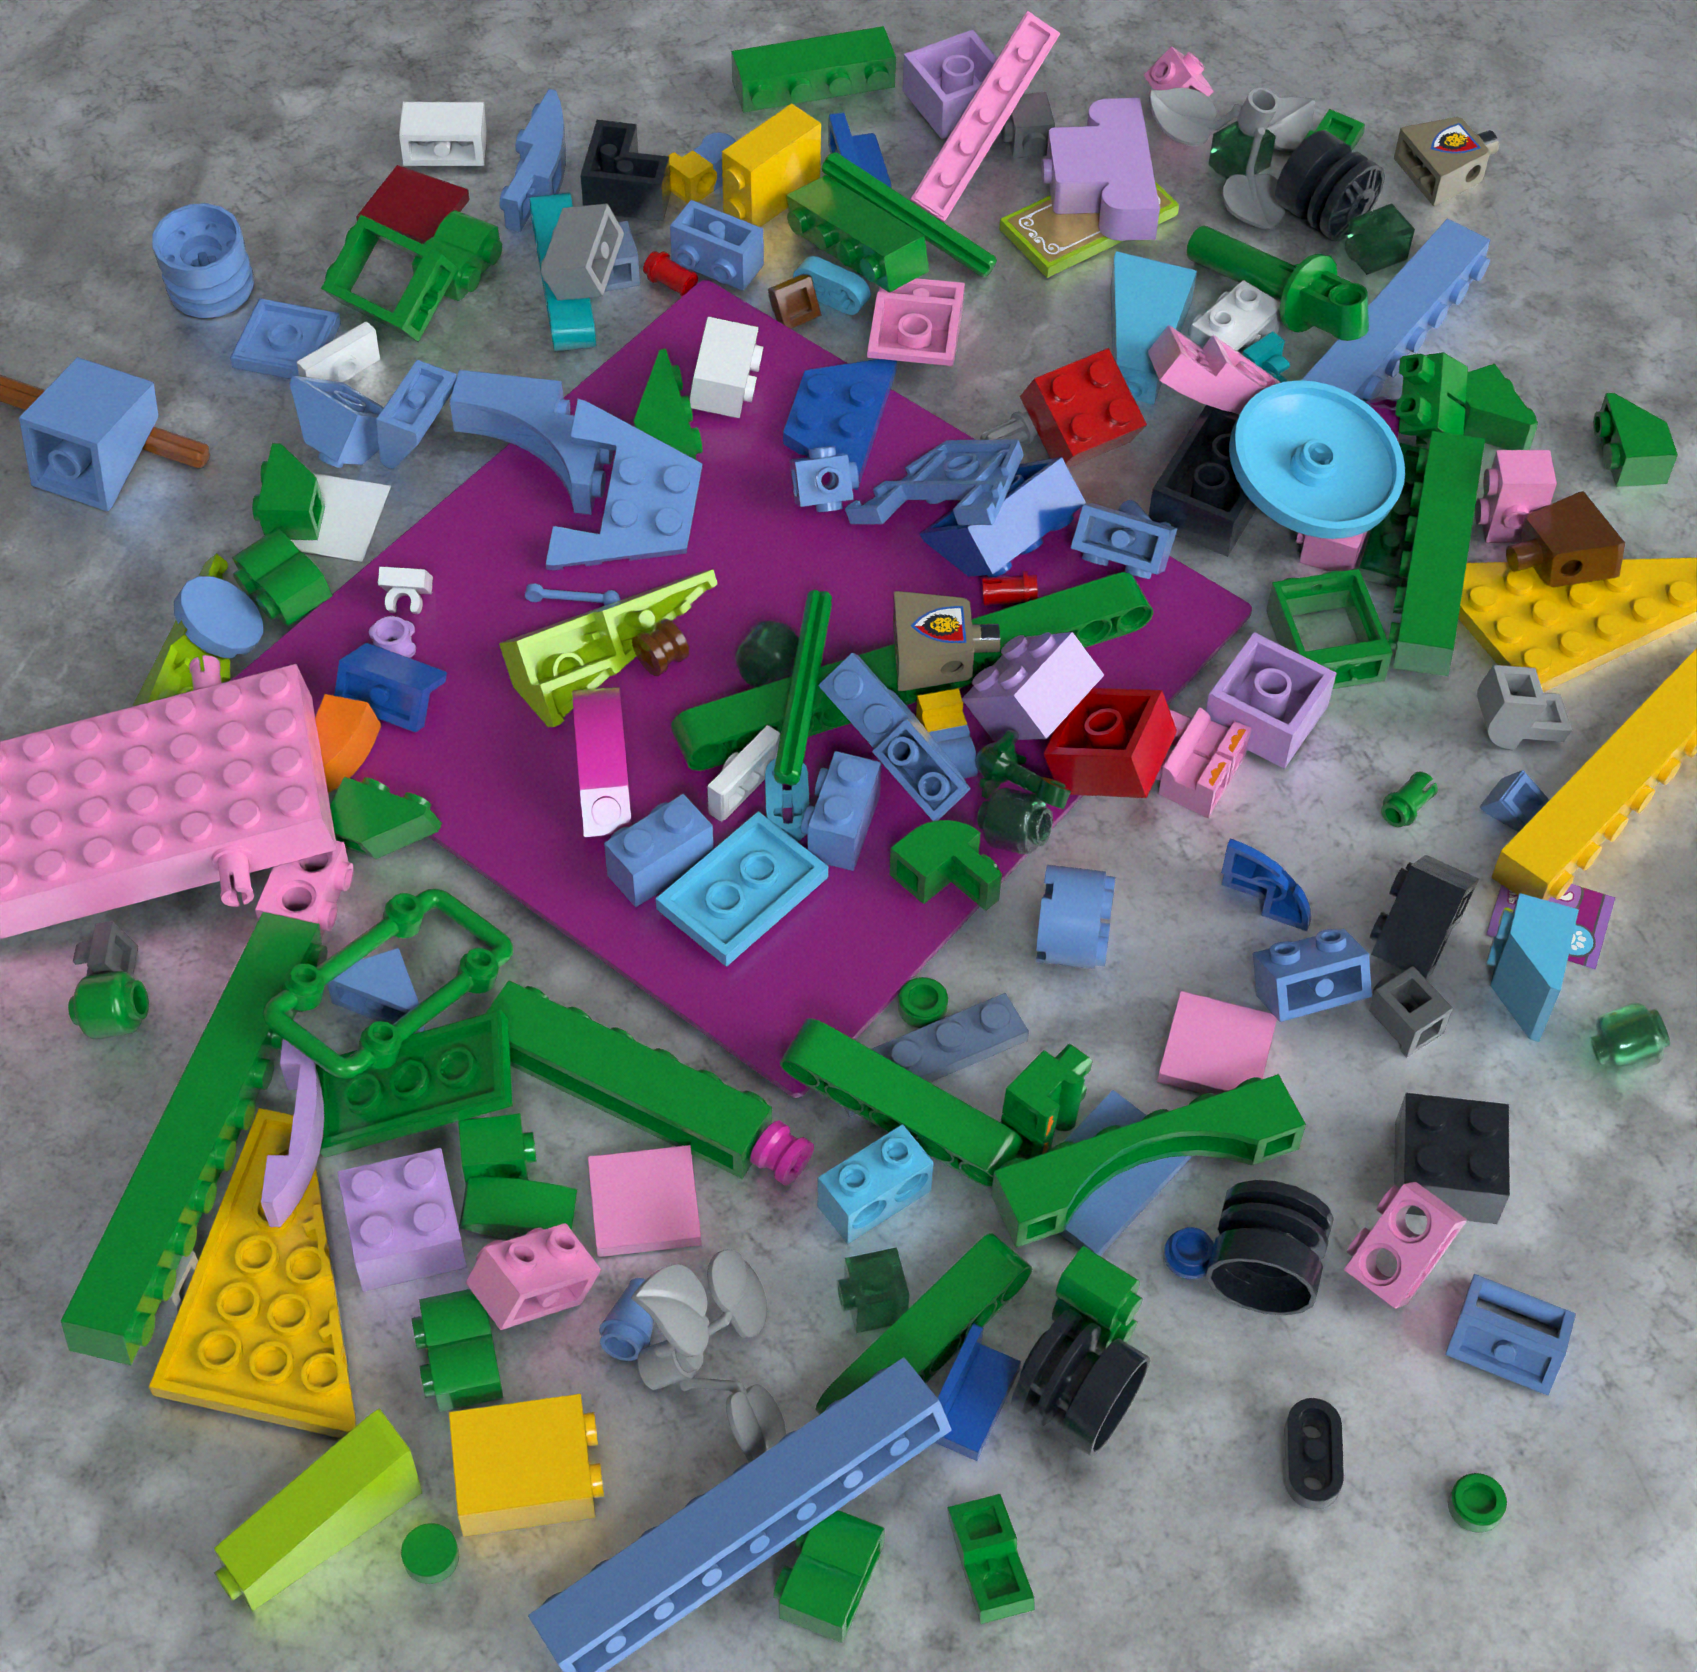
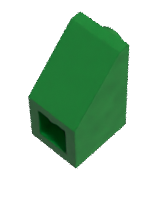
M1496 364L1469 371L1466 404H1461L1465 408L1463 435L1485 438L1486 444L1506 450H1530L1538 421L1532 409L1527 408L1515 392L1512 382L1504 377Z
M1606 393L1600 411H1597L1594 415L1593 429L1597 438L1601 437L1604 447V465L1607 470H1611L1616 487L1667 484L1678 456L1667 422L1615 393Z
M272 443L268 461H263L261 465L262 487L260 494H256L253 498L252 511L254 520L260 521L264 536L278 528L290 540H318L325 504L317 477L281 443Z
M344 777L330 805L336 841L344 842L345 848L374 859L381 858L437 833L442 822L430 810L431 803L426 799L410 792H405L403 797L389 793L390 789L386 785L364 777L362 783Z

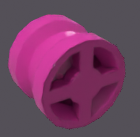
M778 1120L762 1133L752 1150L750 1162L760 1169L769 1168L774 1172V1178L784 1186H787L796 1180L807 1166L814 1151V1144L804 1137H794L790 1133V1127Z

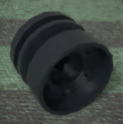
M1317 131L1303 140L1283 166L1276 184V201L1299 218H1308L1309 225L1319 231L1321 230V233L1328 238L1338 241L1354 232L1375 206L1384 184V168L1368 160L1366 156L1358 151L1352 153L1351 146L1328 131Z
M1251 1180L1232 1186L1226 1192L1217 1229L1220 1235L1215 1238L1206 1274V1279L1211 1289L1223 1299L1237 1306L1263 1314L1292 1315L1303 1313L1312 1308L1317 1297L1323 1270L1320 1260L1325 1256L1334 1220L1329 1207L1316 1195L1297 1186L1278 1181Z
M1069 1308L1041 1335L1030 1351L1021 1369L1020 1378L1013 1392L1011 1405L1025 1415L1038 1403L1034 1420L1042 1426L1049 1423L1063 1409L1066 1411L1060 1431L1061 1438L1093 1457L1109 1440L1131 1406L1146 1376L1151 1360L1149 1356L1120 1338L1113 1341L1098 1355L1095 1352L1102 1331L1100 1326L1091 1323L1080 1333L1083 1318L1079 1313Z

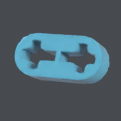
M807 257L794 271L793 278L801 274L811 276L818 302L842 313L855 315L870 299V288L862 277L820 257Z
M775 758L770 761L765 771L766 818L794 840L799 841L806 835L801 833L804 813L809 805L807 767L803 763L800 781L792 786V790H782V784L777 783L774 779ZM783 808H792L793 823H783Z

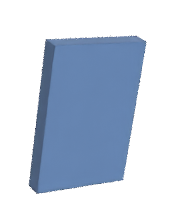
M1112 1090L1064 1142L1072 1141L1077 1143L1095 1137L1099 1131L1112 1125L1124 1127L1142 1121L1147 1115ZM1192 1156L1168 1157L1138 1165L1116 1175L1089 1196L1077 1209L1065 1230L1059 1234L1078 1249L1085 1246L1101 1256L1186 1165Z

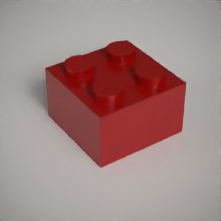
M1109 348L1034 378L1019 396L1050 459L1062 457L1067 468L1130 443L1147 426Z
M1092 688L1057 726L1044 751V756L1054 780L1064 783L1065 788L1071 791L1070 795L1147 798L1177 729L1162 690Z

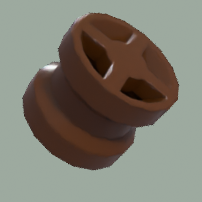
M667 618L656 622L653 631L649 633L641 632L632 639V646L638 660L654 676H660L668 669V664L671 662H682L690 655L684 635Z

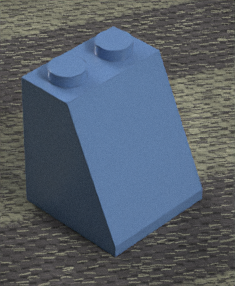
M77 357L19 417L31 486L108 512L113 507L159 417L154 382Z

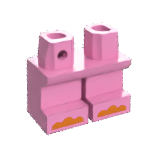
M1200 707L1193 718L1170 710L1177 729L1172 741V745H1175L1173 751L1168 750L1156 779L1161 781L1158 794L1209 818L1246 756L1251 727L1234 721L1231 727L1228 728L1211 721L1210 715Z

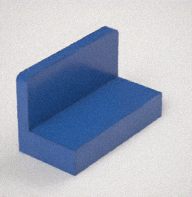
M845 113L829 114L828 146L830 153L836 152L892 188L876 135L869 133L852 136Z
M365 643L339 660L334 696L368 702L378 719L417 732L425 726L430 693L446 682L447 672L378 646Z
M973 1323L938 1396L952 1431L934 1443L978 1461L1019 1373L1021 1361L982 1345L984 1328Z

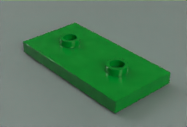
M501 1009L412 1034L401 1043L398 1059L389 1068L376 1069L369 1067L353 1078L342 1079L329 1074L316 1064L324 1101V1128L320 1154L324 1158L513 1106L508 1017ZM357 1050L341 1054L340 1056L348 1058Z

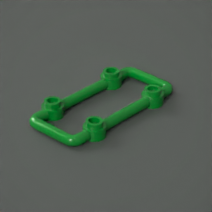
M428 889L417 896L400 893L386 903L382 920L317 967L310 964H298L289 970L284 977L281 992L270 999L265 1005L263 1018L271 1030L326 1072L337 1078H353L369 1067L376 1069L389 1068L396 1063L401 1043L467 992L482 994L492 990L495 986L499 968L506 964L513 955V944L506 934L444 890ZM432 908H437L492 948L490 951L484 948H474L467 954H464L460 960L456 977L393 1024L378 1021L365 1028L361 1034L357 1051L348 1058L341 1057L286 1015L291 1009L308 1011L316 1008L321 1003L326 984L393 936L397 938H411L417 935L421 928L423 915Z

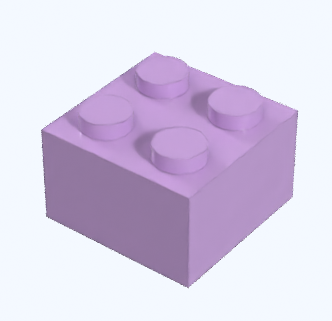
M974 30L904 54L903 92L941 139L946 138L951 134L997 57Z
M1047 632L1042 635L1028 637L1019 635L1005 644L1001 650L1003 655L993 666L982 670L975 676L972 681L974 686L962 700L993 741H999L1008 730L1018 732V740L1047 739L1099 682L1104 674L1073 632L1058 634Z
M1254 632L1209 693L1206 712L1210 715L1211 721L1228 728L1231 727L1234 721L1251 727L1247 750L1285 769L1327 709L1336 672Z
M441 1148L337 1171L354 1261L363 1292L467 1268Z

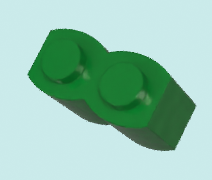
M456 210L444 218L434 237L423 244L443 254L458 267L444 296L456 301L462 300L468 292H473L478 287L481 273L486 271L490 265L496 264L502 253L498 226ZM414 258L412 262L413 274L422 259Z
M278 528L232 557L238 569L233 573L237 584L247 596L252 593L257 595V603L270 620L278 617L285 625L289 626L333 596L324 575L304 553L299 551L288 536Z
M1082 1246L1059 1279L1055 1293L1057 1300L1052 1311V1320L1055 1321L1064 1311L1070 1308L1079 1313L1083 1318L1080 1333L1091 1323L1100 1326L1102 1331L1097 1349L1101 1352L1118 1338L1127 1343L1137 1326L1138 1321L1133 1318L1143 1301V1298L1137 1295L1140 1281L1087 1247Z
M471 1289L419 1299L421 1316L411 1319L417 1350L423 1348L428 1350L429 1364L419 1366L425 1398L435 1396L439 1412L503 1399L489 1316Z
M837 1510L798 1537L795 1548L801 1550V1554L793 1568L786 1565L783 1567L773 1593V1598L780 1600L779 1618L843 1643L882 1552L885 1528Z

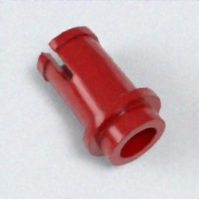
M657 251L652 252L645 260L643 272L647 275V279L650 282L657 283L659 281L678 292L681 296H684L697 285L698 276L695 272L689 271L670 260V255L665 251L660 253Z
M1023 571L1021 576L982 577L984 606L1025 603L1038 599L1037 575H1028V571Z

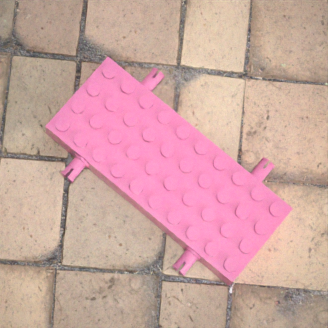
M202 656L205 671H201L200 660L197 657L189 664L194 691L1 741L0 939L220 881L221 901L225 905L240 906L237 892L242 893V900L245 905L254 898L249 873L337 850L312 696L297 664L222 683L220 661L213 656Z

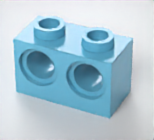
M902 1124L819 1176L817 1206L848 1245L929 1193L932 1187L934 1162Z

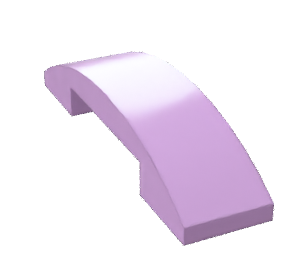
M284 1039L282 1042L280 1066L287 1089L297 1090L289 1155H267L261 1204L269 1227H281L300 1202L316 1168L324 1128V1101L315 1063Z

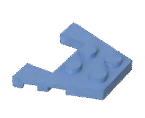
M578 399L571 432V443L616 451L600 534L553 526L546 569L560 570L565 566L580 564L592 566L600 565L604 561L628 558L631 561L686 554L703 464L591 403Z
M1019 439L946 440L905 467L908 475L900 481H884L875 487L873 491L876 497L864 505H861L860 501L857 500L848 505L845 511L850 524H883L906 500H926L929 504H936L945 500H961L953 509L958 525H993L1024 455Z

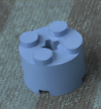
M1047 865L1044 879L1046 889L1042 897L1036 962L1095 969V966L1105 967L1110 923L1101 922V918H1111L1116 877L1106 876V871Z

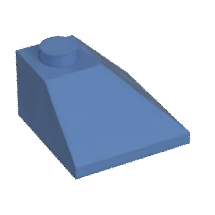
M292 376L289 384L304 442L320 452L318 455L320 460L338 468H342L344 463L363 465L379 451L376 419L384 409L383 406L343 382Z

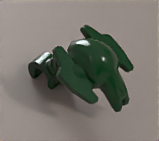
M1008 730L999 741L987 744L977 754L976 768L984 777L981 778L979 783L983 798L990 799L1002 783L1010 781L1034 793L1036 798L1049 805L1061 809L1065 808L1071 791L1065 788L1064 783L1041 777L1020 766L1026 763L1027 758L1015 753L1014 744L1019 738L1018 732Z

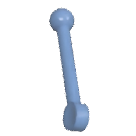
M529 584L526 586L525 598L531 602H539L542 598L598 602L604 603L606 606L620 601L619 594L613 590L599 594L543 589L538 584Z

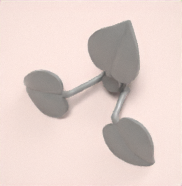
M1256 87L1249 92L1242 106L1235 104L1228 114L1214 121L1217 116L1215 105L1202 92L1188 88L1152 89L1149 95V102L1153 117L1160 129L1178 143L1191 146L1205 144L1209 138L1210 129L1219 130L1235 117L1237 118L1240 130L1246 135L1254 136L1246 167V176L1237 174L1229 177L1222 188V200L1227 210L1239 220L1261 229L1275 228L1281 222L1286 208L1276 201L1277 179L1270 174L1254 175V166L1262 138L1266 136L1268 143L1273 148L1280 151L1293 152L1303 142L1310 130L1313 131L1315 99L1277 97L1273 91L1267 88Z
M727 1249L716 1253L708 1265L707 1279L710 1293L717 1306L724 1311L717 1320L710 1324L705 1316L707 1296L703 1285L693 1271L684 1265L675 1264L656 1271L634 1292L631 1299L652 1317L667 1339L643 1348L639 1352L638 1370L644 1383L653 1390L679 1382L682 1391L699 1388L732 1392L733 1394L726 1400L727 1418L740 1448L747 1460L752 1462L778 1444L786 1435L782 1414L773 1397L764 1387L758 1384L745 1389L740 1381L695 1378L697 1370L703 1366V1351L707 1347L711 1334L724 1328L731 1321L737 1333L742 1338L747 1339L757 1335L762 1330L767 1317L766 1297L758 1276L751 1266L743 1260L741 1254Z

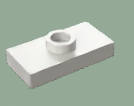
M366 321L297 361L299 376L343 382L352 378L358 372L380 360L376 330Z
M767 725L740 753L735 752L727 759L722 772L707 786L708 812L710 815L721 822L726 820L765 780L767 765L777 757L781 733Z

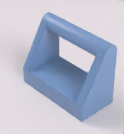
M420 360L415 361L376 419L380 461L385 467L394 469L419 444L452 394L456 382L455 373Z
M1474 1274L1445 1355L1549 1395L1567 1352L1576 1313ZM1481 1298L1558 1329L1556 1337L1476 1306L1477 1300Z

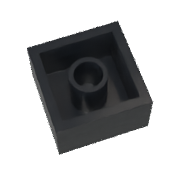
M1405 1093L1395 1121L1394 1185L1401 1188L1403 1184L1417 1182L1466 1218L1467 1221L1498 1224L1510 1196L1509 1104ZM1413 1205L1406 1213L1426 1216L1423 1210Z

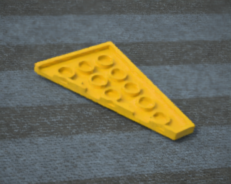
M1697 558L1623 559L1620 577L1560 587L1547 586L1533 567L1513 572L1508 562L1467 563L1458 619L1497 665L1536 668L1542 690L1546 692L1697 621Z
M258 1108L150 1382L149 1389L152 1395L342 1439L357 1426L317 1166L305 1193L291 1215L281 1227H269L261 1204L267 1155H289L294 1115Z

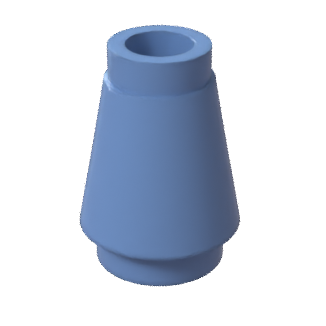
M632 1279L600 1325V1345L607 1354L614 1358L633 1361L638 1359L639 1352L643 1348L650 1346L654 1320L641 1306L631 1299L634 1292L646 1279Z

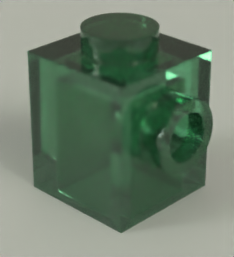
M1238 121L1214 133L1208 165L1225 179L1237 174L1246 176V167L1254 136L1244 134L1238 126ZM1266 129L1260 143L1254 166V175L1271 167L1276 136L1268 129Z
M1391 203L1352 218L1344 249L1348 257L1356 262L1365 274L1368 275L1407 260L1415 229Z
M897 1247L845 1258L844 1279L836 1281L842 1311L850 1310L856 1333L892 1326L909 1309L910 1296Z

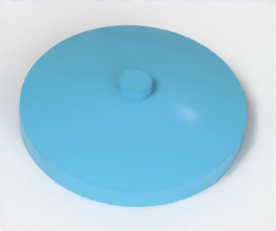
M1305 380L1282 382L1267 387L1252 397L1244 406L1231 432L1229 443L1230 461L1241 488L1263 513L1277 523L1298 533L1327 539L1347 538L1371 530L1385 519L1402 492L1405 479V464L1396 436L1385 420L1373 408L1358 397L1338 387Z

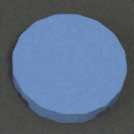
M198 576L187 581L174 600V616L178 624L182 620L184 626L188 629L185 635L192 643L207 653L222 658H235L237 654L246 655L253 650L263 634V619L257 606L245 592L225 580L216 577Z

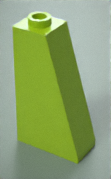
M379 1408L367 1416L214 1547L222 1566L214 1574L232 1601L242 1596L253 1612L422 1494L411 1450Z

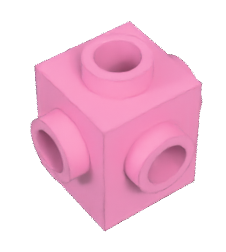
M1172 46L1144 74L1152 89L1155 90L1188 88L1202 92L1208 97L1214 92L1202 75L1205 67L1200 60L1191 52L1183 55Z

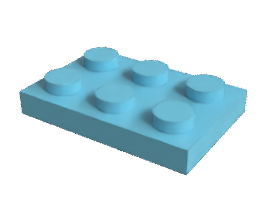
M758 811L656 898V910L727 967L828 878L829 866Z

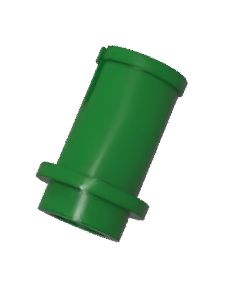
M1415 772L1397 792L1389 793L1384 798L1381 808L1383 818L1394 827L1411 825L1417 818V812L1438 792L1436 783L1431 784L1425 791L1422 790L1433 778L1425 772Z

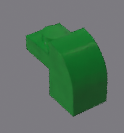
M939 820L923 824L891 847L890 876L923 904L952 882L982 909L987 911L999 901L1002 873L990 857L979 854L980 832L967 824L957 821Z

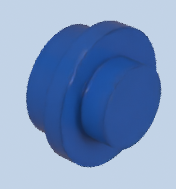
M1187 1227L1178 1230L1168 1238L1165 1244V1263L1179 1277L1185 1279L1202 1278L1207 1274L1214 1242L1201 1229Z

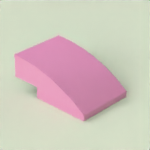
M916 278L890 293L880 287L876 296L867 358L953 366L961 326L965 283Z
M1168 325L1148 351L1159 381L1187 397L1224 411L1240 414L1244 406L1257 393L1267 387L1280 383L1279 380L1215 335H1212L1204 347L1201 348Z

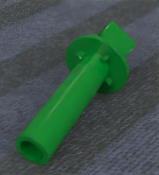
M1208 226L1197 228L1191 235L1187 244V256L1191 261L1236 282L1241 283L1244 280L1270 297L1280 301V318L1287 329L1300 333L1315 326L1332 334L1335 338L1345 341L1359 339L1369 331L1367 289L1361 284L1352 283L1337 276L1336 265L1330 257L1323 254H1314L1304 259L1298 266H1295Z

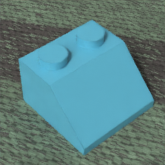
M1519 893L1513 912L1503 910L1497 934L1493 937L1486 964L1495 967L1490 984L1492 989L1530 1040L1539 1042L1561 991L1579 909Z

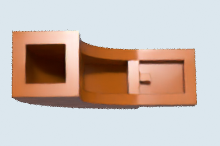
M324 694L315 721L329 794L340 786L344 777L350 778L363 764L375 743L381 723L368 702Z

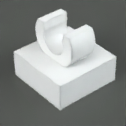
M379 567L378 585L388 592L385 597L386 609L390 613H396L397 600L401 596L406 595L411 598V612L413 614H420L423 601L419 594L432 593L433 576L425 569Z

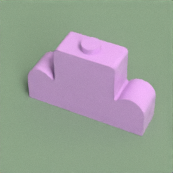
M1140 98L1098 100L1089 107L1086 127L1051 128L1048 135L1047 157L1042 159L1041 176L1043 184L1049 183L1053 211L1056 214L1100 213L1099 230L1105 237L1112 240H1155L1160 207Z

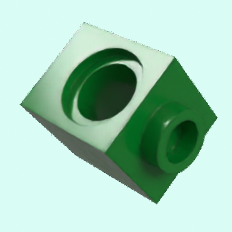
M520 1113L458 1121L465 1184L469 1177L528 1180L527 1163L537 1162L533 1132L523 1133Z

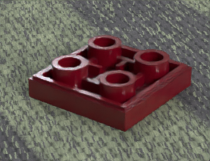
M397 165L358 213L356 219L358 220L360 215H363L416 242L424 244L427 240L434 237L439 225L449 213L454 210L462 211L470 200L469 190Z

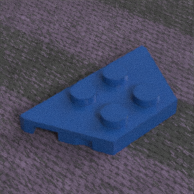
M875 359L805 370L783 431V444L796 453L809 457V449L835 446L836 454H847L849 462L856 463L860 486L895 378L897 361Z

